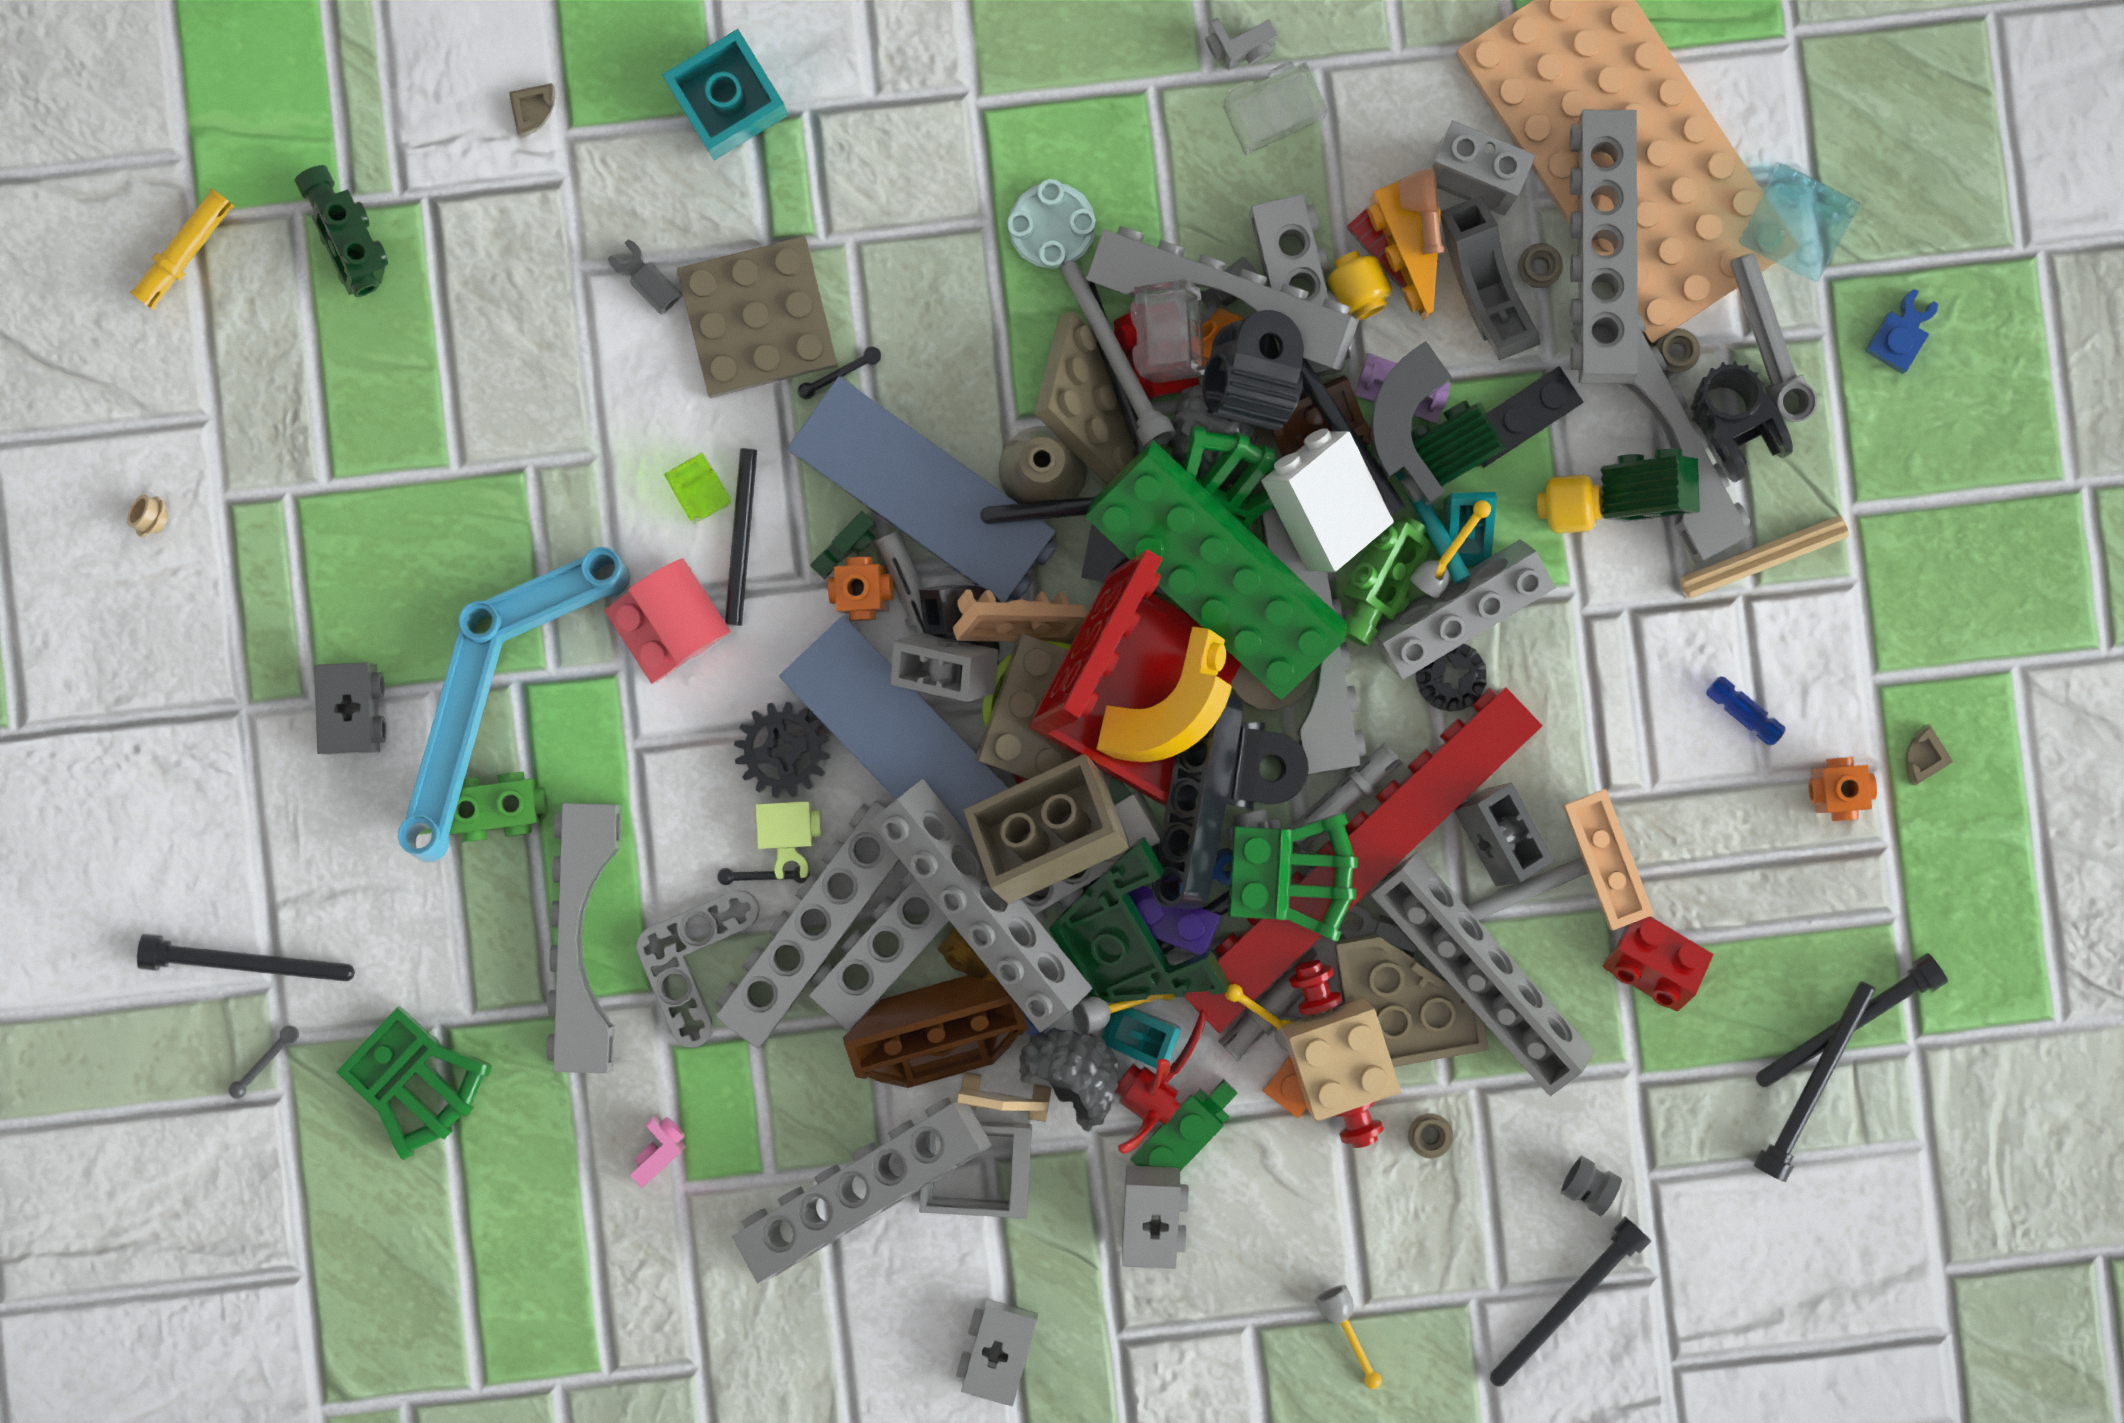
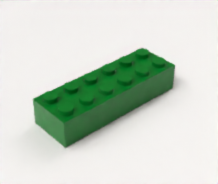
M1154 440L1091 501L1085 518L1130 560L1147 549L1163 558L1156 571L1161 575L1158 586L1203 628L1210 629L1225 640L1224 646L1226 650L1280 700L1288 695L1344 642L1347 622Z

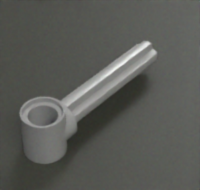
M1751 253L1737 257L1731 261L1730 266L1771 385L1765 387L1766 393L1775 403L1784 422L1804 421L1816 409V393L1806 383L1803 374L1796 376L1756 256ZM1789 390L1795 392L1799 398L1798 409L1793 414L1788 413L1783 405V398Z

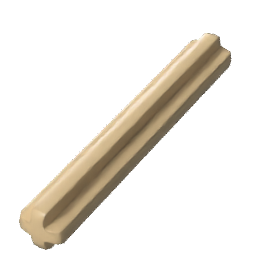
M1842 516L1833 517L1684 575L1679 579L1680 587L1686 598L1696 597L1843 540L1849 536L1848 527Z

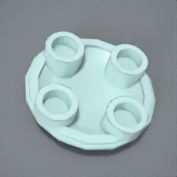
M1048 179L1020 195L1011 209L1007 225L1011 242L1022 258L1035 266L1055 269L1062 267L1066 261H1076L1084 256L1093 242L1096 220L1092 206L1081 192L1068 184H1061L1057 180Z

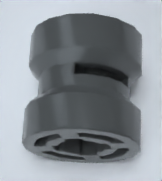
M1580 1156L1568 1172L1561 1188V1194L1572 1201L1582 1200L1586 1203L1588 1210L1602 1216L1617 1196L1622 1178L1610 1171L1601 1172L1596 1169L1593 1161Z

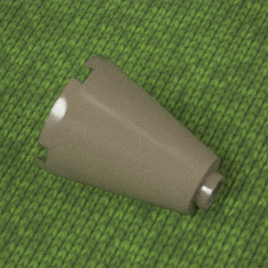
M1047 426L1032 427L1018 433L1004 448L999 462V478L1005 494L1018 504L1077 498L1086 481L1087 465ZM1038 458L1051 460L1050 464L1045 468H1039L1034 464V461Z

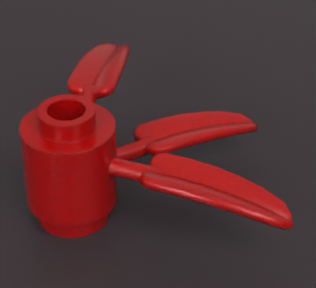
M1200 1010L1187 1044L1171 1066L1167 1059L1157 1060V1071L1155 1074L1145 1066L1140 1069L1132 1063L1119 1080L1118 1088L1115 1091V1095L1120 1098L1119 1103L1143 1120L1140 1129L1127 1141L1118 1145V1151L1121 1154L1129 1153L1135 1149L1158 1121L1166 1125L1179 1108L1181 1103L1175 1100L1179 1091L1168 1083L1184 1067L1200 1039L1207 1019V1013L1204 1010Z

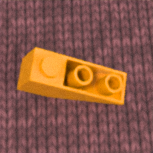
M1397 181L1373 192L1369 199L1372 205L1367 207V212L1374 229L1377 232L1383 230L1389 246L1384 249L1394 272L1400 270L1407 286L1402 288V292L1412 313L1418 311L1421 319L1425 320L1434 311L1438 253L1422 255V248L1424 246L1420 213L1401 209ZM1439 208V213H1438V214H1439V224H1440L1441 210H1440V208Z

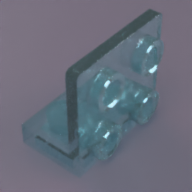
M1775 162L1767 177L1771 181L1744 229L1739 243L1817 282L1820 280L1861 203L1783 163Z

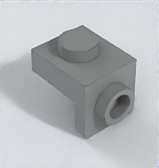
M1216 18L1209 22L1208 32L1210 35L1205 40L1216 61L1223 59L1229 70L1246 60L1249 65H1252L1268 57L1273 52L1271 47L1275 45L1278 34L1271 21L1267 20L1230 40L1220 20Z

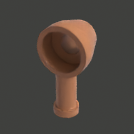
M1434 168L1422 169L1398 181L1401 209L1420 213L1424 246L1422 248V255L1445 252L1444 245L1441 244Z

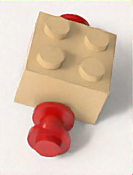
M1320 960L1302 963L1295 968L1296 974L1291 976L1289 981L1291 987L1302 989L1305 1000L1298 1005L1300 1014L1312 1016L1280 1027L1307 1110L1316 1122L1332 1116L1343 1117L1346 1127L1339 1133L1341 1142L1352 1144L1353 1148L1369 1146L1378 1140L1377 1135L1384 1130L1381 1120L1371 1119L1368 1109L1375 1104V1101L1401 1093L1375 1008L1365 997L1338 1006L1343 1001L1341 993L1330 991L1327 982L1334 975L1332 966L1322 965Z

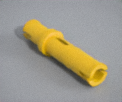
M211 188L209 194L184 223L183 227L161 255L156 252L152 258L155 261L130 293L154 310L156 304L176 279L180 281L186 275L183 272L185 267L209 239L228 212L235 206Z

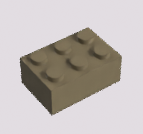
M1086 754L963 809L990 888L1008 904L1131 849L1103 773Z

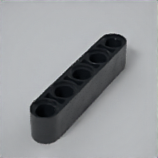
M1231 693L1219 719L1208 733L1196 744L1175 756L1157 858L1165 871L1160 879L1152 882L1154 899L1164 907L1198 909L1206 903L1210 894L1243 717L1242 704ZM1207 749V757L1204 761V753ZM1199 794V801L1196 806V797ZM1189 838H1190V839H1191V845H1190V848H1189V850H1188V841H1189ZM1182 882V892L1180 895V885Z

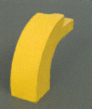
M1192 627L1182 675L1173 692L1159 704L1145 709H1129L1106 705L1097 750L1114 759L1152 762L1175 756L1202 739L1219 719L1232 688L1230 684L1217 677L1218 671L1222 670L1226 660L1225 640L1210 629Z

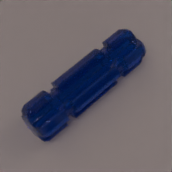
M1723 676L1716 678L1706 691L1707 696L1718 705L1723 703L1725 705L1724 710L1748 730L1757 731L1756 736L1765 744L1770 746L1776 744L1786 731L1785 726L1774 717L1769 719L1767 717L1768 712L1744 692L1735 691L1736 686Z

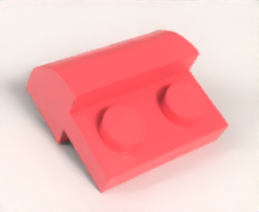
M684 558L669 563L631 586L628 589L629 592L604 609V612L651 684L660 681L689 659L700 655L731 633Z

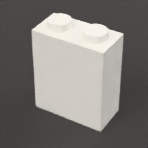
M1320 429L1307 436L1304 440L1305 445L1297 452L1279 459L1274 464L1275 470L1261 481L1306 570L1336 572L1394 523L1350 432H1329L1328 429Z

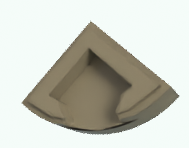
M552 83L509 92L517 135L520 138L528 136L540 129L548 120L555 104V87Z
M1930 724L1923 726L1916 732L1906 751V772L1912 785L1919 784L1953 763V760Z

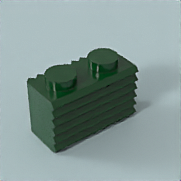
M1467 400L1443 413L1447 419L1444 423L1432 429L1427 422L1411 431L1413 445L1417 453L1441 487L1507 449L1481 403H1476L1470 407Z
M1682 449L1656 450L1655 459L1644 460V455L1641 454L1617 456L1618 464L1602 466L1600 469L1603 474L1601 477L1603 483L1601 486L1603 491L1601 497L1604 502L1601 506L1604 509L1602 513L1604 519L1631 522L1700 512L1698 458L1682 456Z

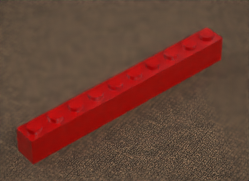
M1491 687L1486 690L1471 705L1476 712L1466 722L1463 723L1457 718L1439 735L1444 742L1432 754L1425 749L1410 762L1407 767L1412 773L1400 784L1393 779L1375 796L1380 803L1368 815L1363 810H1360L1348 821V824L1344 825L1354 856L1358 857V868H1353L1352 888H1356V900L1351 901L1347 912L1543 726L1507 687L1500 688L1496 693ZM1331 841L1326 842L1315 854L1335 855ZM1313 866L1303 876L1296 871L1291 875L1290 884L1334 886L1335 867ZM1290 896L1289 908L1322 923L1332 898ZM1247 918L1246 920L1251 926L1239 937L1234 932L1229 934L1214 951L1219 955L1216 959L1229 982L1239 985L1243 990V994L1254 1001L1322 935L1290 920ZM1210 991L1189 992L1185 995L1186 1000L1199 1013L1200 1010H1204L1207 1013L1206 1021L1218 1033L1223 1031L1247 1008L1238 1001H1229L1225 993L1211 995Z

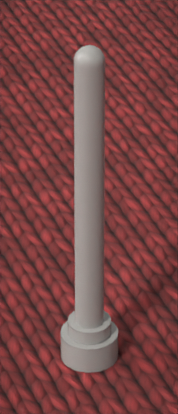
M1072 260L1066 261L1062 265V273L1139 418L1136 422L1138 426L1136 434L1144 448L1152 440L1159 446L1168 443L1176 435L1170 419L1166 415L1162 416L1159 410H1154L1078 264Z

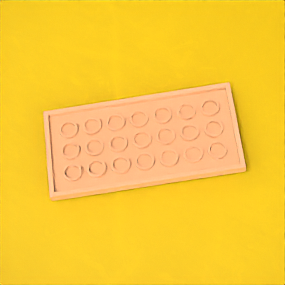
M1533 0L1457 50V57L1516 146L1536 155L1531 168L1569 226L1571 212L1578 211V195L1570 194L1571 168H1578V152L1570 151L1571 124H1578L1582 110H1637L1638 312L1646 327V330L1642 333L1649 346L1738 288L1730 266L1733 259L1753 253L1757 258L1761 272H1763L1799 248V245L1636 0ZM1596 152L1591 155L1593 162L1599 167L1607 168L1614 165L1612 157L1605 152ZM1597 195L1591 198L1593 206L1600 211L1606 212L1614 209L1612 200L1605 195ZM1599 238L1591 242L1594 251L1600 255L1614 253L1612 243L1606 239Z

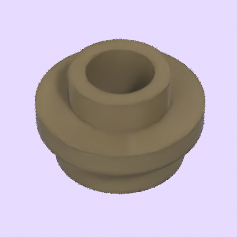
M1544 243L1529 246L1521 254L1518 262V271L1522 280L1534 288L1551 286L1559 279L1563 270V261L1559 252L1554 247ZM1536 259L1544 260L1547 264V272L1544 274L1536 273L1532 268L1533 261Z
M1675 328L1658 339L1656 347L1665 360L1666 370L1669 372H1685L1691 369L1699 359V342L1688 330ZM1672 344H1679L1683 347L1684 356L1681 359H1675L1670 355L1669 349Z
M1426 1113L1418 1116L1411 1123L1408 1130V1140L1410 1146L1418 1155L1425 1158H1437L1445 1154L1451 1147L1453 1131L1448 1121L1442 1116ZM1428 1127H1433L1438 1132V1138L1433 1143H1425L1422 1139V1133Z

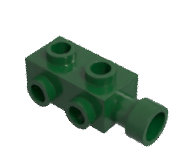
M318 165L306 169L298 174L294 181L301 196L308 199L313 208L312 219L320 234V240L326 246L338 271L339 280L344 284L349 295L354 294L355 297H362L372 293L382 283L388 259L382 244L378 240L373 242L367 230L369 219L365 208L361 202L354 203L348 189L335 194L333 190L335 182L327 166Z

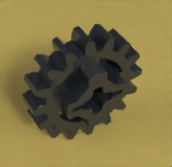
M791 702L785 703L783 712H778L774 703L767 705L768 715L763 716L756 710L751 712L756 723L753 726L741 724L739 728L747 734L746 739L734 741V746L744 749V755L736 758L735 764H747L749 768L742 776L744 781L756 777L758 782L755 790L761 793L768 785L772 786V796L775 798L780 797L783 788H787L791 797L798 796L797 785L801 783L804 787L811 790L814 785L810 776L812 774L824 776L826 773L818 766L819 761L831 759V754L821 751V745L829 742L830 737L827 735L818 736L816 732L823 724L821 720L817 719L809 723L807 718L810 710L805 707L797 715L793 714L794 709ZM784 720L797 723L808 735L800 737L792 735L787 731ZM767 725L769 734L762 747L754 748L757 735ZM779 736L782 737L785 743L793 744L794 751L787 754L788 761L786 763H783L781 757L772 755V749L778 747L777 739H779ZM812 751L808 766L798 775L796 766L803 753ZM769 763L776 767L781 780L767 776L760 770L758 765Z

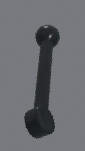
M868 347L864 352V356L813 383H802L798 387V395L805 400L811 399L815 391L834 382L838 376L843 377L866 364H878L881 360L880 350L876 347Z
M800 866L796 867L793 871H784V879H777L775 871L733 872L729 868H722L717 874V879L722 885H730L733 881L794 879L797 883L802 884L808 877H800Z

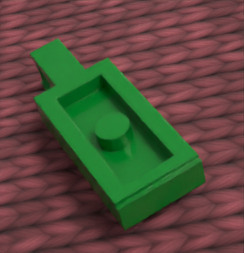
M1223 1079L1209 1095L1201 1088L1194 1095L1190 1094L1179 1106L1166 1125L1162 1124L1130 1157V1160L1136 1166L1180 1168L1181 1172L1224 1127L1223 1124L1230 1116L1223 1109L1238 1094L1237 1091Z

